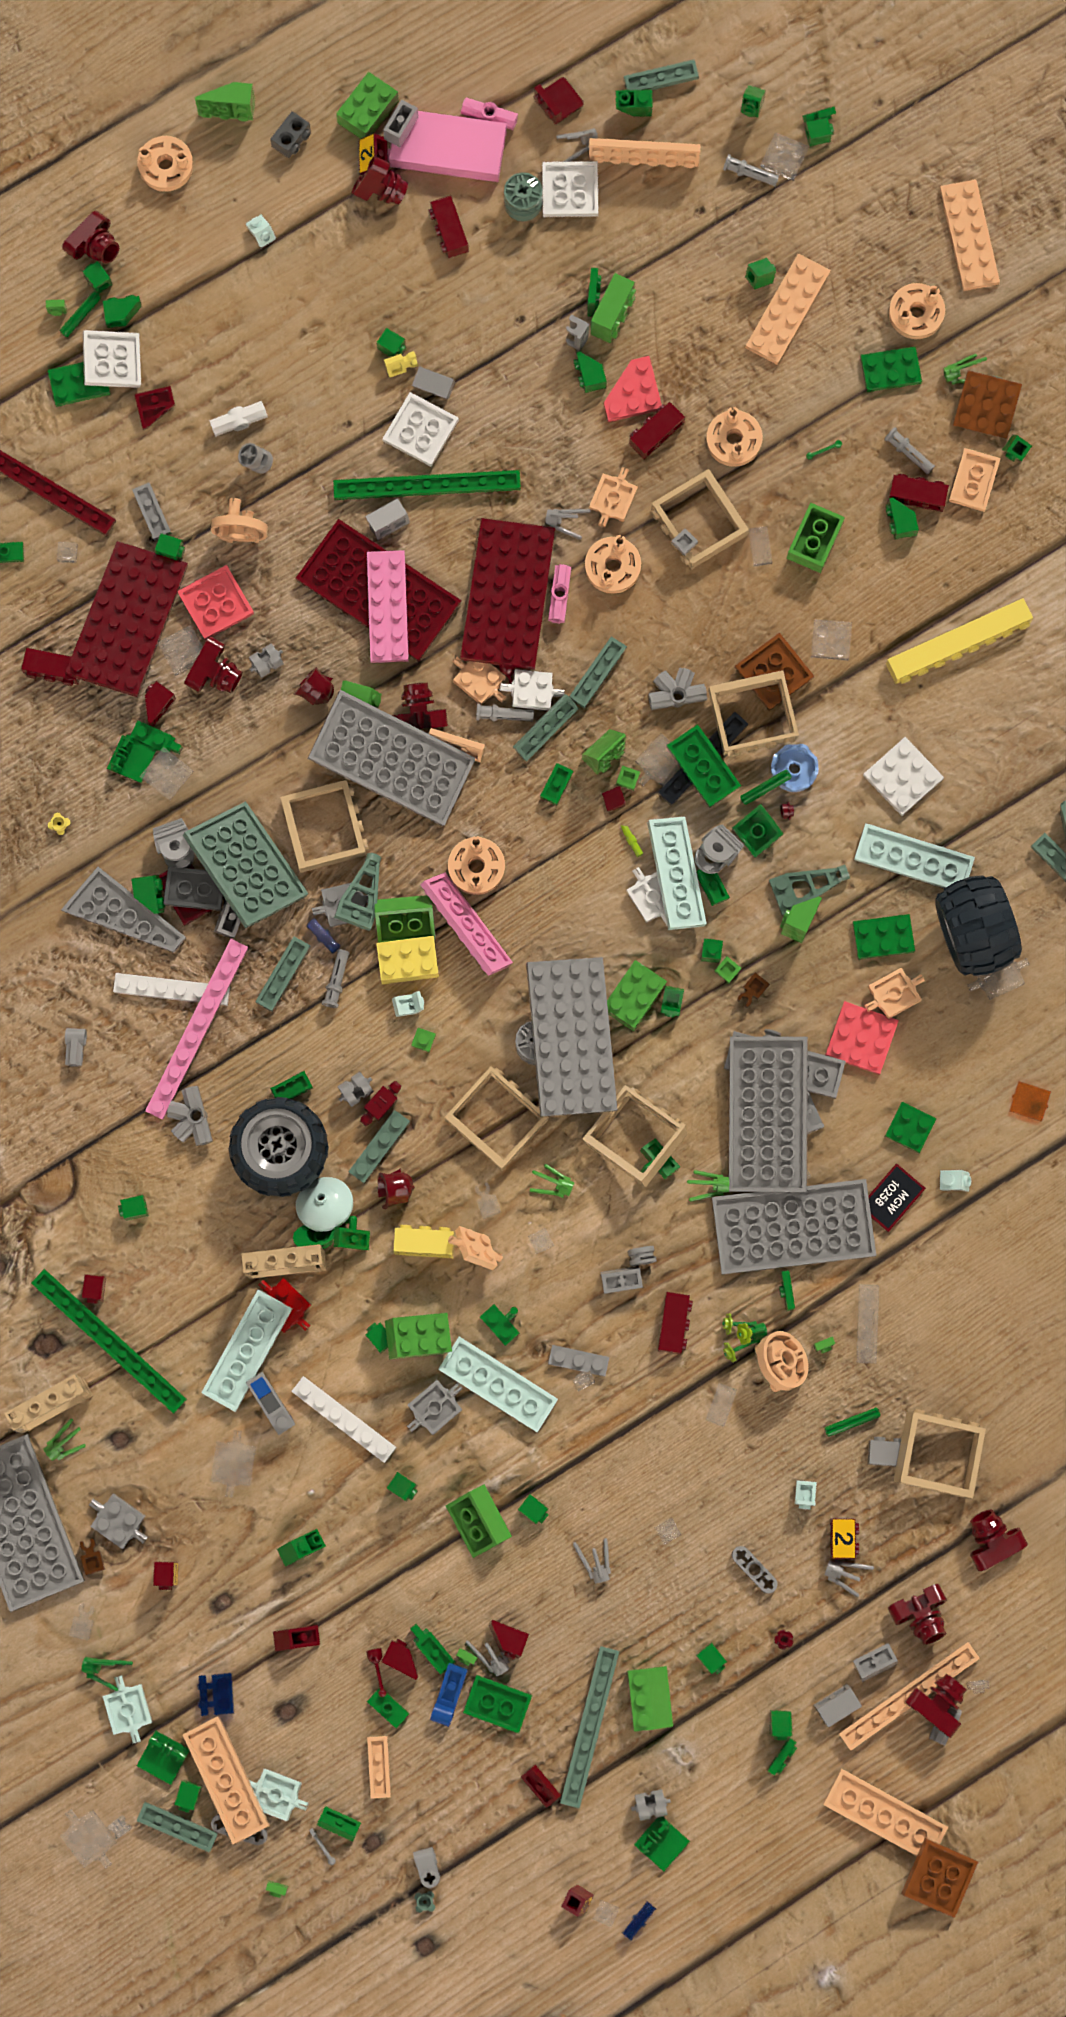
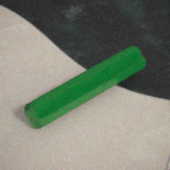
M93 291L62 326L60 333L63 336L69 337L100 301L101 297L97 292Z
M783 770L741 795L742 803L747 805L792 778L790 772Z
M875 1407L825 1427V1433L830 1437L877 1419L881 1416L880 1411Z

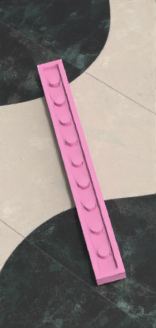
M230 939L145 1110L146 1112L162 1120L164 1119L168 1106L173 1101L248 950L247 946Z

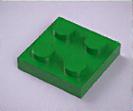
M591 268L587 317L594 316L600 303L602 275H598V268Z
M901 1102L885 1137L920 1153L937 1118Z

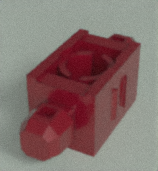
M397 1081L392 1082L388 1086L389 1089L382 1086L364 1106L367 1114L364 1113L360 1119L364 1126L370 1125L373 1122V1118L379 1121L397 1101L398 1098L394 1094H398L401 1090V1085Z

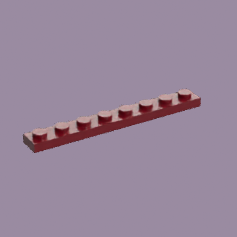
M0 450L1 474L101 534L108 535L116 523L115 518Z

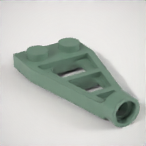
M367 853L365 863L339 900L334 918L368 931L371 930L375 919V904L378 899L381 856L375 853ZM363 874L372 877L371 888L359 884ZM356 891L368 895L367 907L351 902V898Z
M844 864L837 868L786 873L770 879L769 883L780 912L784 916L786 910L791 911L793 905L818 896L820 897L842 881L850 879V876ZM822 875L826 876L828 884L820 889H815L812 878ZM796 881H806L809 884L810 892L802 898H797L792 888V884Z

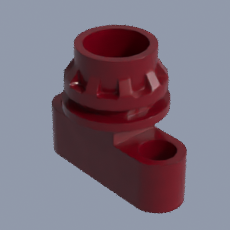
M373 156L368 164V172L359 176L351 194L368 201L374 193L379 201L399 205L406 194L408 182L402 180L399 174H394V171H388L389 162Z
M93 211L65 239L62 244L63 251L76 260L86 254L89 258L98 262L102 261L105 264L112 262L119 253V244L108 231L111 225L110 219L99 211Z
M210 636L189 671L184 684L200 692L208 678H211L210 687H216L218 691H227L231 694L237 687L243 672L237 669L235 663H229L227 658L222 663L218 662L225 649V644Z
M428 682L403 685L404 691L401 695V700H405V703H402L401 706H410V713L392 716L417 729L448 726L446 709L427 711V704L434 703V700H430L433 692L428 688Z
M993 1510L980 1512L970 1520L975 1542L977 1544H984L970 1553V1557L978 1571H985L1023 1550L1028 1545L1021 1529L1013 1528L1006 1532L1007 1526Z
M939 1584L923 1589L924 1594L918 1597L916 1595L912 1596L911 1600L907 1602L902 1599L888 1607L895 1625H900L914 1619L909 1627L915 1637L921 1639L923 1645L932 1644L946 1635L944 1629L945 1621L941 1617V1612L938 1610L931 1611L947 1602Z
M945 1674L943 1678L935 1681V1688L933 1686L929 1688L934 1693L931 1699L915 1687L905 1700V1703L934 1724L946 1736L952 1738L961 1726V1723L950 1715L947 1710L950 1706L955 1710L959 1709L956 1704H962L963 1695L967 1689L950 1675Z

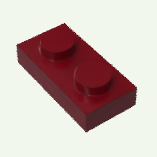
M536 1765L532 1766L521 1776L522 1780L546 1808L561 1796Z

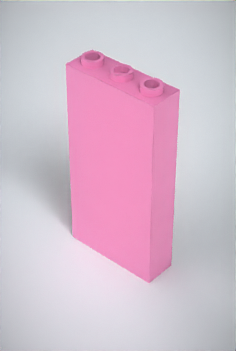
M418 111V119L402 146L398 147L391 144V149H388L390 167L498 182L507 132L506 123Z

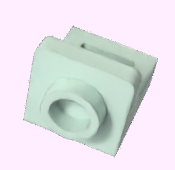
M262 215L254 217L246 223L248 230L256 238L260 247L276 239L270 224Z
M420 991L392 998L396 1017L414 1015L424 1010V999Z
M940 1170V1190L969 1191L971 1186L969 1172L963 1170Z
M796 1481L794 1504L799 1505V1509L810 1510L811 1506H815L817 1482Z

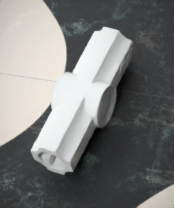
M262 401L244 408L241 406L229 410L227 414L209 421L216 437L232 430H244L251 423L267 418V413Z

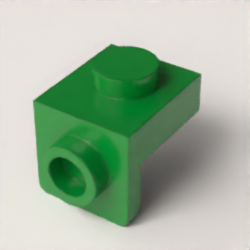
M665 986L661 1013H664L667 1017L680 1016L684 989Z

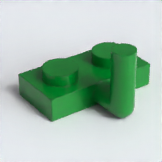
M656 1138L640 1150L649 1161L640 1170L642 1173L646 1171L664 1148ZM670 1156L658 1173L665 1180L678 1171L680 1166Z
M349 1216L346 1222L343 1223L349 1224V1228L335 1227L334 1247L369 1250L370 1231L357 1230L356 1216Z
M493 1304L480 1316L481 1320L505 1346L520 1334L510 1322L518 1314L517 1307H512L504 1316L496 1305Z

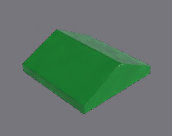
M762 804L732 827L754 857L763 853L784 835Z

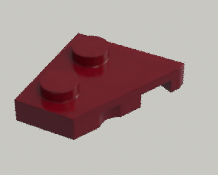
M171 386L134 394L143 430L149 428L175 406Z

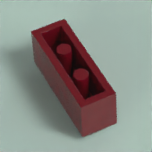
M452 196L431 201V209H428L430 219L435 220L436 226H434L436 236L441 237L440 247L442 252L447 254L448 259L469 252V244Z
M671 402L661 405L656 411L657 414L653 417H648L643 422V426L639 430L635 429L629 436V445L644 460L685 423V416Z
M894 474L889 498H894L903 505L943 512L949 485H945L942 481L930 482L922 477L915 479L908 477L906 474Z
M26 648L21 667L26 677L32 679L42 677L48 682L62 681V684L67 686L79 685L80 679L67 676L65 673L71 656Z
M666 1293L658 1351L681 1355L682 1350L686 1351L687 1339H684V1333L689 1331L690 1325L687 1313L692 1311L693 1300H689L690 1295Z

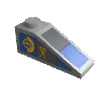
M263 1372L246 1382L278 1435L295 1425L290 1413Z

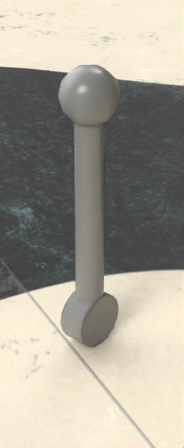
M311 1828L309 1832L326 1855L328 1864L334 1865L336 1862L335 1858L330 1856L314 1829Z

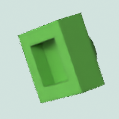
M64 299L46 300L48 314L60 316L67 313Z
M622 766L616 785L634 791L640 771Z
M726 956L714 972L727 983H730L739 973L741 967Z
M417 1028L411 1046L430 1053L436 1034Z
M833 1336L813 1345L815 1351H821L823 1354L833 1350L831 1347L835 1345Z
M462 1648L457 1653V1656L460 1657L458 1661L467 1666L470 1663L474 1665L478 1658Z
M269 1880L266 1890L270 1891L269 1895L281 1898V1895H286L288 1886Z

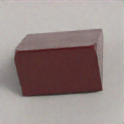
M620 786L602 793L607 812L625 807L626 803Z

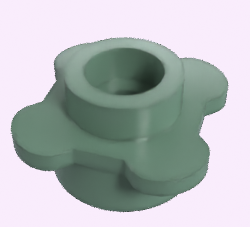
M432 1891L423 1894L417 1892L415 1894V1899L417 1900L415 1909L417 1912L421 1913L427 1910L432 1912L435 1909L433 1904L434 1893Z

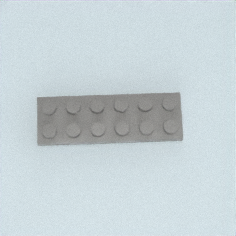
M734 1031L732 1037H754V1036H751V1035H747V1034H743V1033H739V1032ZM730 1047L724 1066L726 1070H730ZM808 1051V1092L836 1099L846 1061Z

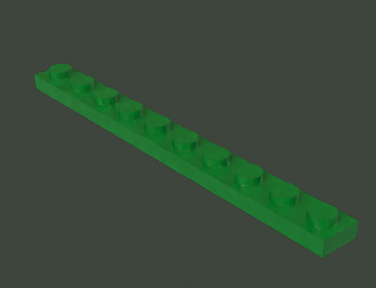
M520 470L333 480L334 500L521 490Z
M43 1269L31 1282L32 1285L173 1414L188 1400L46 1269Z

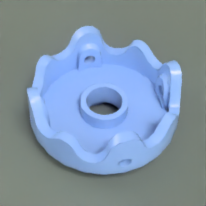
M805 744L785 745L773 756L771 775L773 777L783 770H788L792 778L779 787L789 792L804 791L816 780L818 759ZM793 764L800 768V771L796 774L791 773L789 767Z

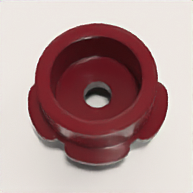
M789 802L781 804V818L788 819L789 821L794 816V806L790 805Z
M780 1630L774 1637V1642L778 1645L779 1649L785 1650L793 1645V1635L789 1631Z

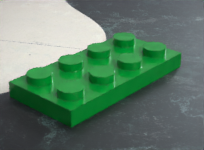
M698 724L667 744V749L709 808L741 787V784Z

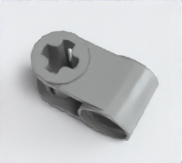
M433 1847L413 1852L422 1885L427 1888H433L440 1881ZM428 1873H430L431 1876L435 1875L433 1884H431L430 1881L425 1880V1878L428 1876Z

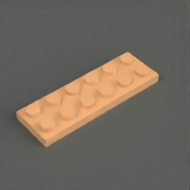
M590 138L589 161L694 168L699 166L701 144Z
M977 180L940 186L963 291L999 285V275Z
M798 253L745 348L778 365L831 270Z
M220 1716L183 1734L232 1844L235 1845L269 1827L267 1818Z
M843 1769L840 1770L823 1803L826 1807L916 1856L924 1838L940 1844L948 1829L946 1825Z

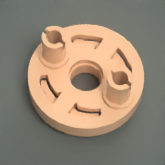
M159 136L151 139L139 149L138 170L141 178L149 187L158 191H173L182 187L191 177L193 172L192 154L187 145L180 139L172 136ZM163 160H170L173 163L169 169L159 168V164Z
M912 283L900 288L894 294L889 306V318L894 329L910 339H924L933 335L942 325L945 316V304L939 294V288L921 283ZM913 307L921 308L923 316H912L910 309Z
M730 407L728 411L717 415L710 423L706 435L707 448L712 457L721 464L733 467L742 466L751 462L759 453L763 438L762 430L753 416L738 410L736 407H733V410ZM730 434H737L740 436L741 442L730 444L727 441V437Z
M233 498L229 499L227 515L212 519L211 532L228 543H233V541L259 543V541L267 538L268 525L261 520L253 518V511L247 510L246 513L244 510L242 511V516L239 515L241 500L238 498H234V501Z
M617 535L616 537L600 539L588 550L585 558V572L590 583L598 590L605 593H621L631 588L639 578L641 571L640 554L636 547L627 541L624 536L621 538V535ZM610 560H615L620 564V568L615 572L609 571L606 568V563Z
M479 836L467 838L459 842L450 853L448 859L449 876L454 885L465 893L472 895L488 893L495 889L503 879L505 872L503 853L494 842ZM472 861H481L484 864V869L480 873H473L469 869Z
M776 1331L765 1336L759 1344L755 1345L760 1370L770 1383L772 1391L791 1390L800 1386L806 1380L808 1374L807 1355L800 1342L794 1336L787 1332ZM782 1356L785 1358L786 1364L783 1362Z

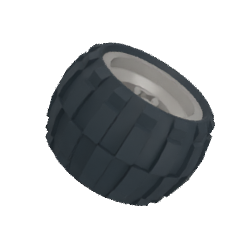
M971 876L952 883L944 888V892L937 894L935 905L940 926L951 957L960 973L965 976L969 974L973 976L987 975L1004 969L1012 964L1014 959L1020 957L1022 944L1018 927L1006 893L999 880L993 876Z
M285 1097L263 1099L256 1102L249 1109H245L239 1116L235 1126L232 1127L229 1136V1157L235 1172L248 1187L266 1196L286 1197L299 1191L302 1192L311 1186L310 1184L317 1177L319 1178L328 1158L327 1134L318 1116L305 1104ZM281 1130L278 1136L273 1135L274 1131ZM293 1135V1140L286 1141V1136ZM265 1137L269 1138L267 1144L262 1143ZM280 1141L282 1148H277V1150H275L273 1144H278V1142ZM289 1148H293L295 1150V1153L293 1155L287 1154V1150ZM264 1151L270 1152L268 1158L263 1157ZM277 1157H283L282 1163L277 1164L275 1162Z

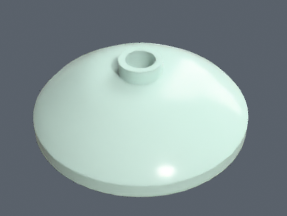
M332 1177L318 1178L310 1184L311 1186L302 1192L300 1191L296 1200V1212L300 1221L311 1230L320 1232L333 1230L335 1227L345 1223L353 1210L352 1193L349 1187L339 1179Z

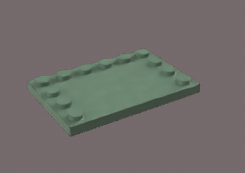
M246 801L183 834V837L245 928L256 924L308 895V892Z

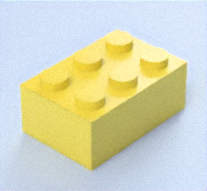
M434 936L377 943L382 985L439 977Z
M400 1225V1228H395L394 1253L395 1255L453 1258L454 1245L448 1243V1239L450 1236L455 1237L454 1231L447 1227H439V1230H432L429 1226H419V1229H412L411 1225Z

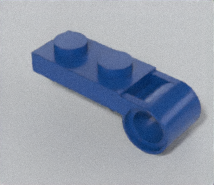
M451 1663L448 1664L437 1702L431 1714V1721L450 1726L468 1669Z

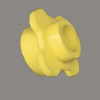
M55 813L51 822L48 823V828L57 831L58 835H63L65 828L70 825V820L61 816L60 813Z

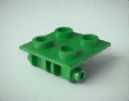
M122 735L107 769L142 783L157 749L134 740L130 735Z
M155 1730L136 1766L172 1785L190 1750Z
M661 1816L654 1820L634 1845L664 1872L690 1841Z

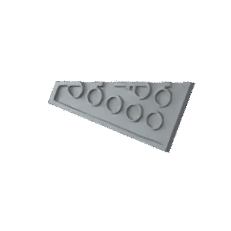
M99 867L93 871L61 909L62 912L173 953L186 939L183 934L158 914L151 912L136 900L131 892Z

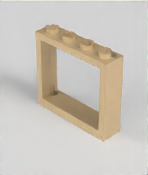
M709 469L652 502L651 506L653 518L659 520L661 530L665 535H669L672 541L679 533L661 507L704 482L736 530L734 533L696 556H693L690 551L685 556L680 552L682 562L686 566L688 565L691 570L745 538L749 532L748 527ZM671 543L674 550L677 551L678 549Z
M783 670L709 686L708 692L724 756L734 757L744 751L753 753L758 751V748L766 747V749L775 748L777 744L784 743V745H788L798 740L799 733ZM778 684L790 733L728 747L717 697Z
M347 780L280 797L300 873L367 856L365 851L369 849L366 838L362 839L361 832L364 831L362 821H357L356 814H359L357 803L352 802L351 796H354L352 785H348ZM343 789L359 848L305 861L290 803Z
M490 1067L444 1118L445 1121L503 1171L548 1121V1116L540 1117V1108L532 1103L534 1100L527 1093L523 1095L518 1091L519 1086L512 1080L508 1082L504 1078L505 1074L497 1067L495 1069ZM491 1077L539 1119L504 1160L456 1118L460 1111Z
M625 1085L616 1096L617 1111L603 1112L584 1136L583 1141L591 1149L646 1188L688 1132L685 1129L686 1125L680 1119L676 1118L674 1120L666 1109H658L653 1100L648 1097L644 1099L640 1096V1091L633 1087L630 1089ZM629 1099L676 1131L644 1173L597 1141Z
M320 1244L242 1253L243 1273L249 1279L327 1271L325 1251ZM252 1272H258V1275H252Z
M74 1374L4 1414L13 1431L25 1434L87 1400L93 1394L85 1379ZM74 1379L75 1383L72 1384V1385H69L68 1382H69L70 1380Z
M914 1409V1412H906L893 1482L973 1499L986 1429L980 1428V1424L975 1422H968V1425L961 1423L962 1420L950 1417V1420L943 1419L944 1415L932 1413V1416L925 1415L926 1411ZM918 1420L974 1433L964 1488L907 1476Z

